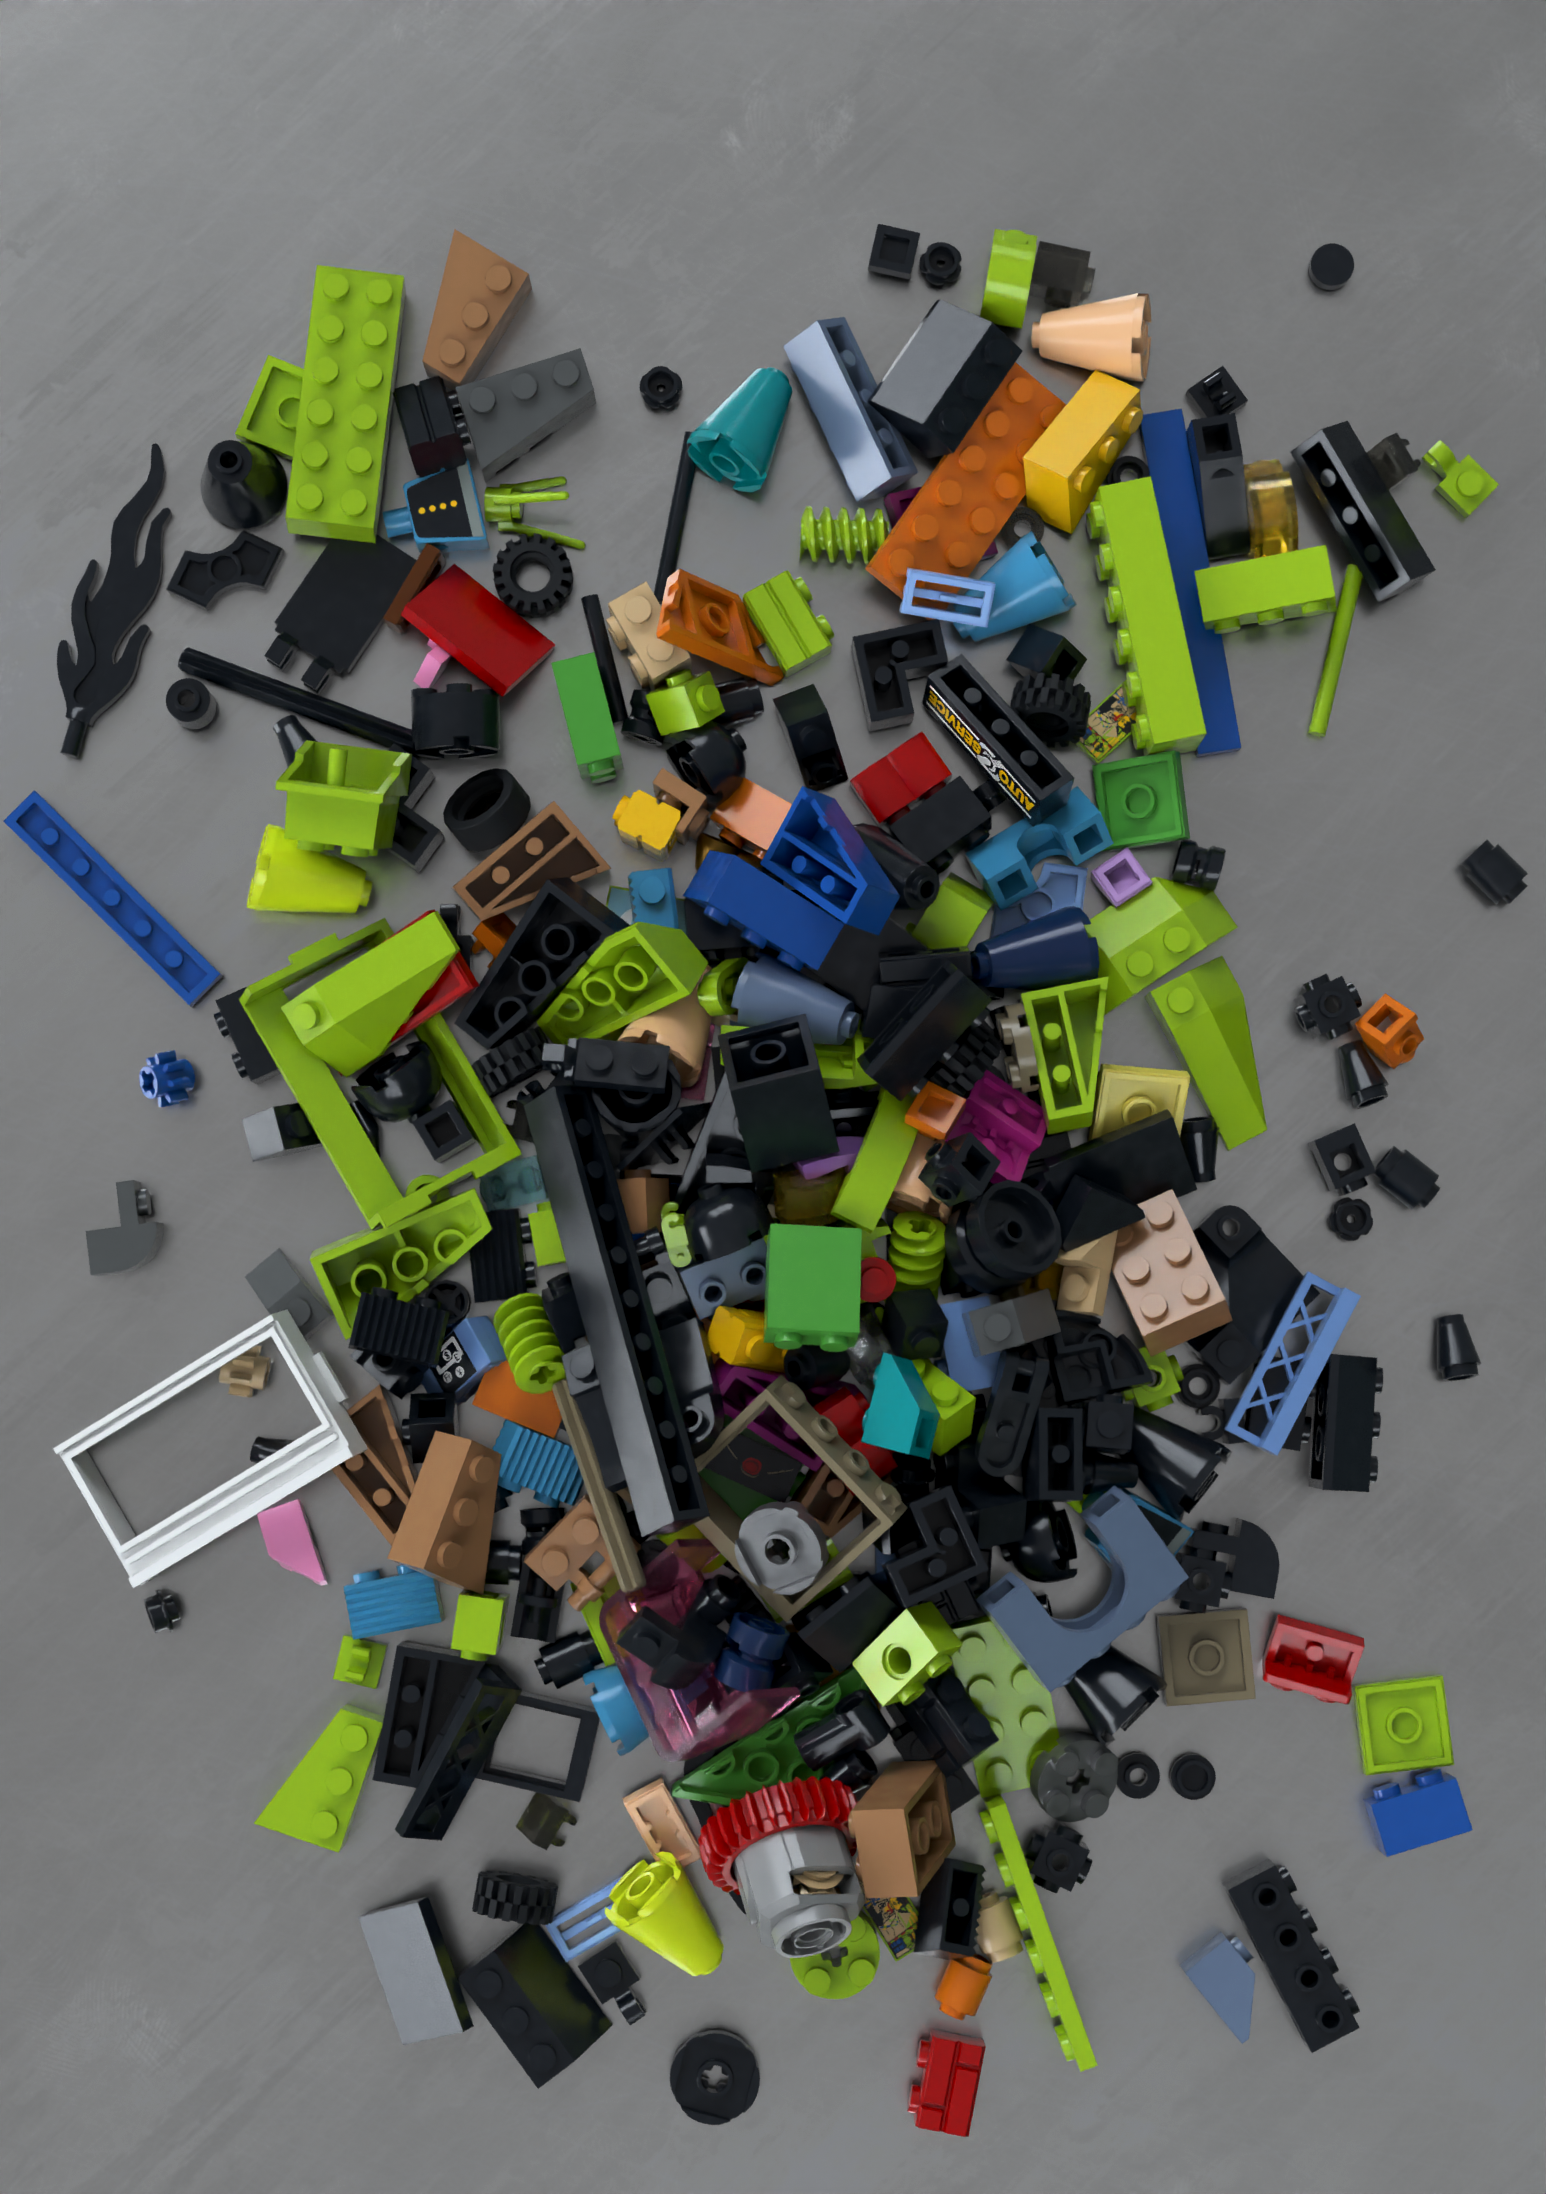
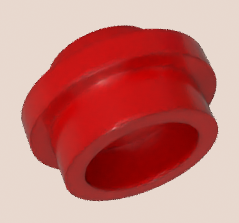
M879 1257L862 1259L860 1298L867 1302L885 1300L891 1295L896 1285L894 1269L886 1260Z

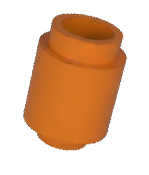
M976 1953L972 1957L950 1960L934 1996L941 2002L939 2010L959 2020H964L966 2014L975 2016L992 1979V1974L989 1972L993 1963H990L988 1959Z

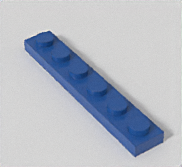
M35 790L3 821L189 1006L192 1007L223 976Z

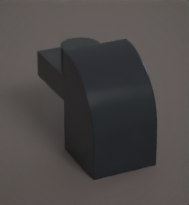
M1236 1518L1234 1535L1228 1534L1229 1526L1203 1521L1202 1529L1191 1528L1194 1533L1188 1539L1187 1545L1230 1554L1227 1572L1232 1573L1230 1591L1274 1599L1279 1574V1556L1274 1542L1262 1528L1239 1518Z
M645 1605L621 1630L616 1644L653 1668L649 1679L651 1682L667 1689L679 1690L690 1686L719 1656L727 1633L691 1608L673 1625Z

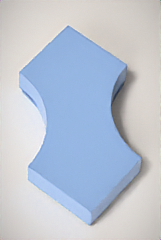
M1044 862L1040 877L1036 882L1039 889L1002 911L994 903L990 938L1064 907L1075 906L1083 910L1088 868Z

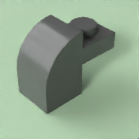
M139 1181L116 1182L120 1227L86 1231L90 1274L93 1276L120 1274L137 1270L146 1265L156 1255L161 1246L164 1235V1223H146L145 1216L151 1215V1200L148 1189H142L141 1182Z

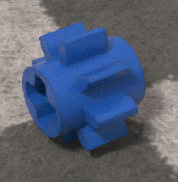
M175 1050L155 1053L154 1057L146 1058L148 1066H144L139 1074V1083L143 1094L149 1099L158 1098L159 1107L179 1104V1101L188 1100L187 1092L191 1091L195 1084V1074L190 1062L186 1059L177 1060Z

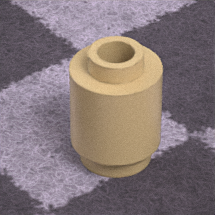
M996 1891L982 1894L983 1898L979 1901L981 1908L978 1910L980 1917L977 1919L979 1926L975 1929L979 1934L976 1936V1940L981 1953L987 1954L990 1963L1003 1961L1023 1951L1020 1942L1023 1939V1935L1016 1921L1008 1896L998 1897Z

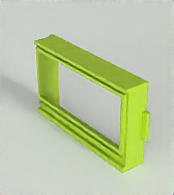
M385 918L341 940L338 939L336 933H333L289 955L288 960L291 965L247 986L239 999L371 1230L380 1225L384 1229L430 1205L432 1203L430 1198L471 1175L476 1180L522 1154L441 1013H438L413 1031L419 1041L427 1042L441 1067L442 1081L483 1150L484 1155L403 1198L327 1065L321 1058L302 1045L281 1007L289 1002L283 991L284 989L363 949H366L368 952L391 937L394 932Z

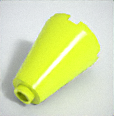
M272 824L266 826L255 863L257 865L254 878L252 877L247 908L254 909L255 911L356 913L359 905L367 906L373 882L365 880L366 870L327 850L321 852L298 849V840L284 839V828Z
M670 1852L656 1853L655 1855L660 1860L650 1865L644 1859L626 1872L611 1890L609 1898L614 1903L611 1910L605 1907L606 1916L614 1926L689 1975L710 1974L721 1963L724 1945L680 1861Z

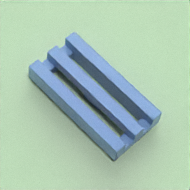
M907 567V579L899 610L901 613L988 627L996 586L994 582ZM916 580L985 592L983 598L915 587ZM913 596L981 608L980 616L912 604Z
M621 1877L553 1916L552 1923L545 1925L565 1962L570 1961L621 1931L613 1924H610L570 1948L565 1942L606 1918L605 1907L611 1910L614 1902L562 1932L557 1927L607 1898Z

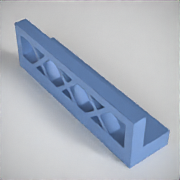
M1307 1271L1224 1430L1271 1455L1278 1456L1361 1296L1347 1288H1339ZM1311 1285L1334 1296L1325 1313L1308 1317L1303 1300ZM1299 1309L1302 1320L1292 1323ZM1321 1320L1315 1333H1313L1311 1323ZM1304 1325L1309 1344L1304 1353L1288 1357L1283 1338L1287 1330ZM1277 1349H1279L1282 1359L1271 1362ZM1301 1359L1293 1373L1290 1362ZM1284 1365L1289 1381L1284 1392L1267 1397L1262 1381L1266 1370ZM1258 1388L1261 1399L1250 1402ZM1280 1399L1272 1413L1269 1402ZM1263 1404L1268 1423L1259 1438L1239 1427L1238 1424L1246 1409Z

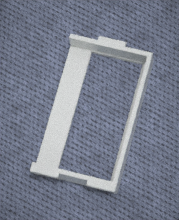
M287 1309L269 1315L53 1449L63 1459L130 1576L128 1578L130 1584L135 1588L157 1577L160 1572L344 1461L366 1451L368 1447L342 1404L349 1397L323 1352L313 1354ZM272 1337L322 1424L136 1537L87 1449L264 1340Z

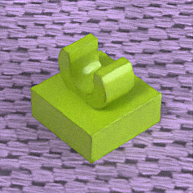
M343 1635L333 1679L377 1689L388 1644L365 1638L353 1640L352 1635Z

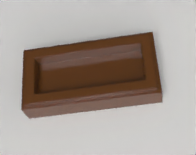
M426 543L383 617L387 626L401 635L405 634L411 624L401 616L405 605L437 579L446 564L441 551L436 547Z

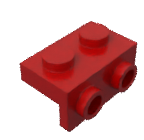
M1278 1614L1262 1658L1263 1680L1279 1690L1300 1691L1313 1695L1318 1700L1326 1703L1339 1702L1349 1704L1352 1697L1351 1683L1365 1647L1364 1638Z

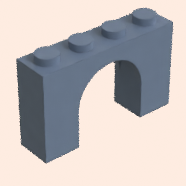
M1113 1486L1080 1513L1106 1549L1112 1566V1578L1109 1589L1095 1609L1074 1619L1051 1617L1026 1583L1011 1571L975 1599L1034 1679L1050 1693L1054 1689L1068 1684L1075 1677L1076 1671L1090 1659L1103 1655L1110 1648L1111 1642L1125 1630L1137 1627L1144 1620L1148 1611L1159 1602L1172 1598L1179 1591L1180 1585L1189 1578L1133 1499L1116 1486Z

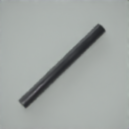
M690 431L684 434L654 589V595L659 604L663 602L667 578L676 572L696 464L687 452L691 446V443L687 444V440L692 433Z

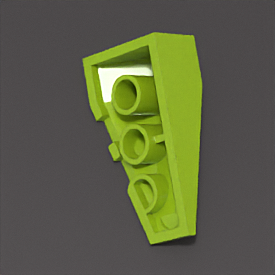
M636 922L605 938L536 1023L554 1044L568 1045L569 1038L598 1039L690 995L709 962L682 929Z
M1223 956L1200 965L1150 991L1145 996V999L1183 1070L1188 1071L1191 1076L1190 1083L1208 1116L1214 1117V1125L1219 1127V1136L1227 1151L1267 1131L1244 996Z
M472 1188L432 1203L386 1229L382 1225L373 1230L369 1227L312 1251L310 1262L345 1340L351 1338L361 1292L371 1294L372 1287L385 1288L398 1292L397 1300L409 1302L493 1228L476 1189Z

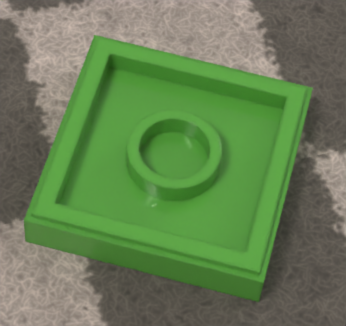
M1173 750L1092 765L1097 809L1101 812L1114 843L1102 850L1103 852L1108 853L1124 850L1127 847L1131 849L1190 839L1179 751Z

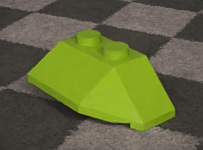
M1153 877L1150 879L1153 882L1152 885L1117 908L1112 904L1091 918V924L1084 925L1088 938L1096 937L1099 951L1098 978L1109 976L1104 1016L1238 928L1214 891Z

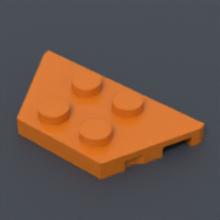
M678 569L667 578L656 632L658 639L750 678H755L769 686H773L784 678L779 665H768L760 653L758 647L763 645L765 640L751 621L749 612L738 594L682 569Z

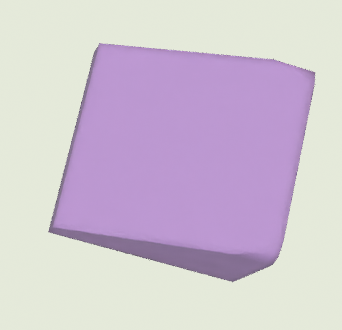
M1128 847L1092 870L1090 877L1115 908L1153 883Z

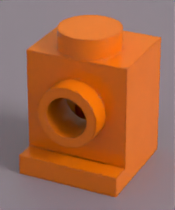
M1386 993L1355 1023L1369 1052L1393 1069L1399 1064L1410 1061L1414 1057L1418 1045L1424 1040L1416 1023L1418 1020L1416 1013ZM1388 1016L1392 1024L1384 1032H1381L1376 1027Z

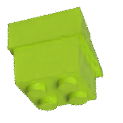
M306 740L296 751L292 764L276 781L275 790L287 791L284 839L298 840V849L324 852V850H334L335 845L342 846L341 854L357 857L378 856V849L392 848L400 796H408L412 754Z

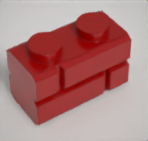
M931 2029L929 2041L920 2040L916 2067L923 2068L920 2086L912 2084L907 2112L915 2113V2126L922 2129L969 2137L986 2048L984 2040Z

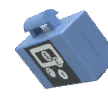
M489 1317L465 1318L463 1321L459 1320L456 1323L447 1325L438 1365L436 1368L429 1367L424 1373V1378L421 1382L427 1393L455 1392L458 1406L466 1402L477 1392L484 1373L499 1366L502 1362L508 1361L500 1344L498 1334Z

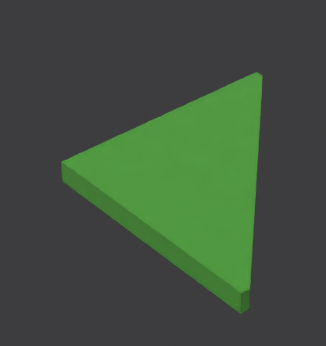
M852 1666L821 1686L814 1694L803 1698L789 1707L788 1713L784 1716L766 1722L673 1783L671 1796L730 1806L731 1799L740 1800L745 1797L746 1791L754 1793L761 1790L763 1785L765 1787L777 1785L779 1780L783 1783L792 1782L796 1776L801 1781H806L811 1776L819 1779L832 1762L813 1772L801 1757L794 1743L793 1735L833 1713L835 1705L846 1695L860 1689L869 1692V1687L855 1667Z

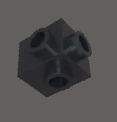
M1324 974L1303 984L1306 993L1294 999L1297 1004L1294 1011L1299 1024L1305 1032L1309 1031L1313 1039L1326 1033L1330 1041L1353 1030L1350 1022L1361 1016L1358 1008L1362 1006V1001L1358 991L1351 982L1346 984L1343 976L1330 981L1328 975ZM1327 997H1332L1338 1010L1336 1013L1326 1010L1324 1002Z
M968 1132L948 1141L942 1139L936 1142L926 1153L925 1160L927 1163L918 1178L931 1190L938 1200L950 1207L966 1200L972 1202L982 1195L1000 1161L971 1132Z
M1190 1547L1189 1554L1181 1552L1176 1554V1560L1189 1576L1180 1585L1179 1591L1172 1597L1180 1600L1179 1608L1206 1613L1207 1605L1219 1608L1220 1598H1228L1232 1573L1226 1572L1227 1563L1216 1560V1551ZM1198 1573H1205L1208 1576L1206 1587L1201 1590L1196 1589L1193 1585V1578Z
M1044 1824L1040 1835L1034 1833L1024 1854V1857L1028 1859L1027 1866L1030 1873L1035 1875L1033 1882L1054 1893H1057L1060 1887L1071 1892L1075 1882L1082 1884L1092 1865V1859L1087 1857L1090 1850L1085 1843L1081 1842L1084 1835L1062 1824H1059L1057 1829ZM1057 1854H1064L1068 1857L1063 1869H1055L1052 1866V1859Z

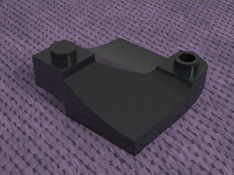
M1232 1205L1223 1206L1213 1211L1193 1229V1233L1226 1299L1233 1321L1183 1342L1225 1385H1230L1266 1349L1304 1277L1266 1237L1262 1228L1243 1209ZM1227 1219H1232L1237 1223L1238 1230L1233 1236H1228L1223 1231V1223ZM1313 1285L1310 1286L1303 1300L1305 1307L1320 1294ZM1298 1309V1311H1297V1313H1296L1294 1319L1300 1314L1299 1309Z
M693 1318L659 1330V1335L694 1459L707 1452L717 1440L724 1424V1406L704 1323L698 1318ZM586 1345L561 1357L570 1396L575 1399L586 1424L599 1462L605 1488L614 1493L627 1488L628 1485L590 1346Z

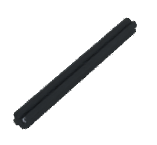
M189 647L184 648L180 655L178 667L183 672L391 748L395 743L406 752L411 753L413 757H420L413 753L412 729Z

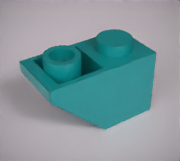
M883 1353L881 1363L876 1367L873 1376L875 1388L871 1404L862 1420L863 1436L861 1442L929 1459L940 1413L913 1362L906 1358Z

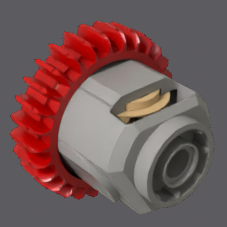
M796 1776L792 1782L783 1783L779 1780L777 1785L765 1787L763 1785L761 1790L754 1793L746 1791L745 1797L740 1800L731 1799L729 1807H719L717 1816H710L707 1819V1825H704L700 1830L701 1835L698 1838L699 1850L708 1879L713 1882L714 1886L722 1888L727 1893L733 1890L735 1894L741 1895L750 1925H756L761 1944L776 1949V1952L783 1957L802 1958L813 1956L837 1946L849 1936L852 1930L850 1921L856 1919L863 1908L865 1897L851 1857L856 1853V1838L853 1839L850 1836L848 1827L849 1814L859 1801H857L851 1787L843 1785L842 1781L835 1780L832 1782L828 1777L818 1781L814 1776L809 1777L806 1781H801Z

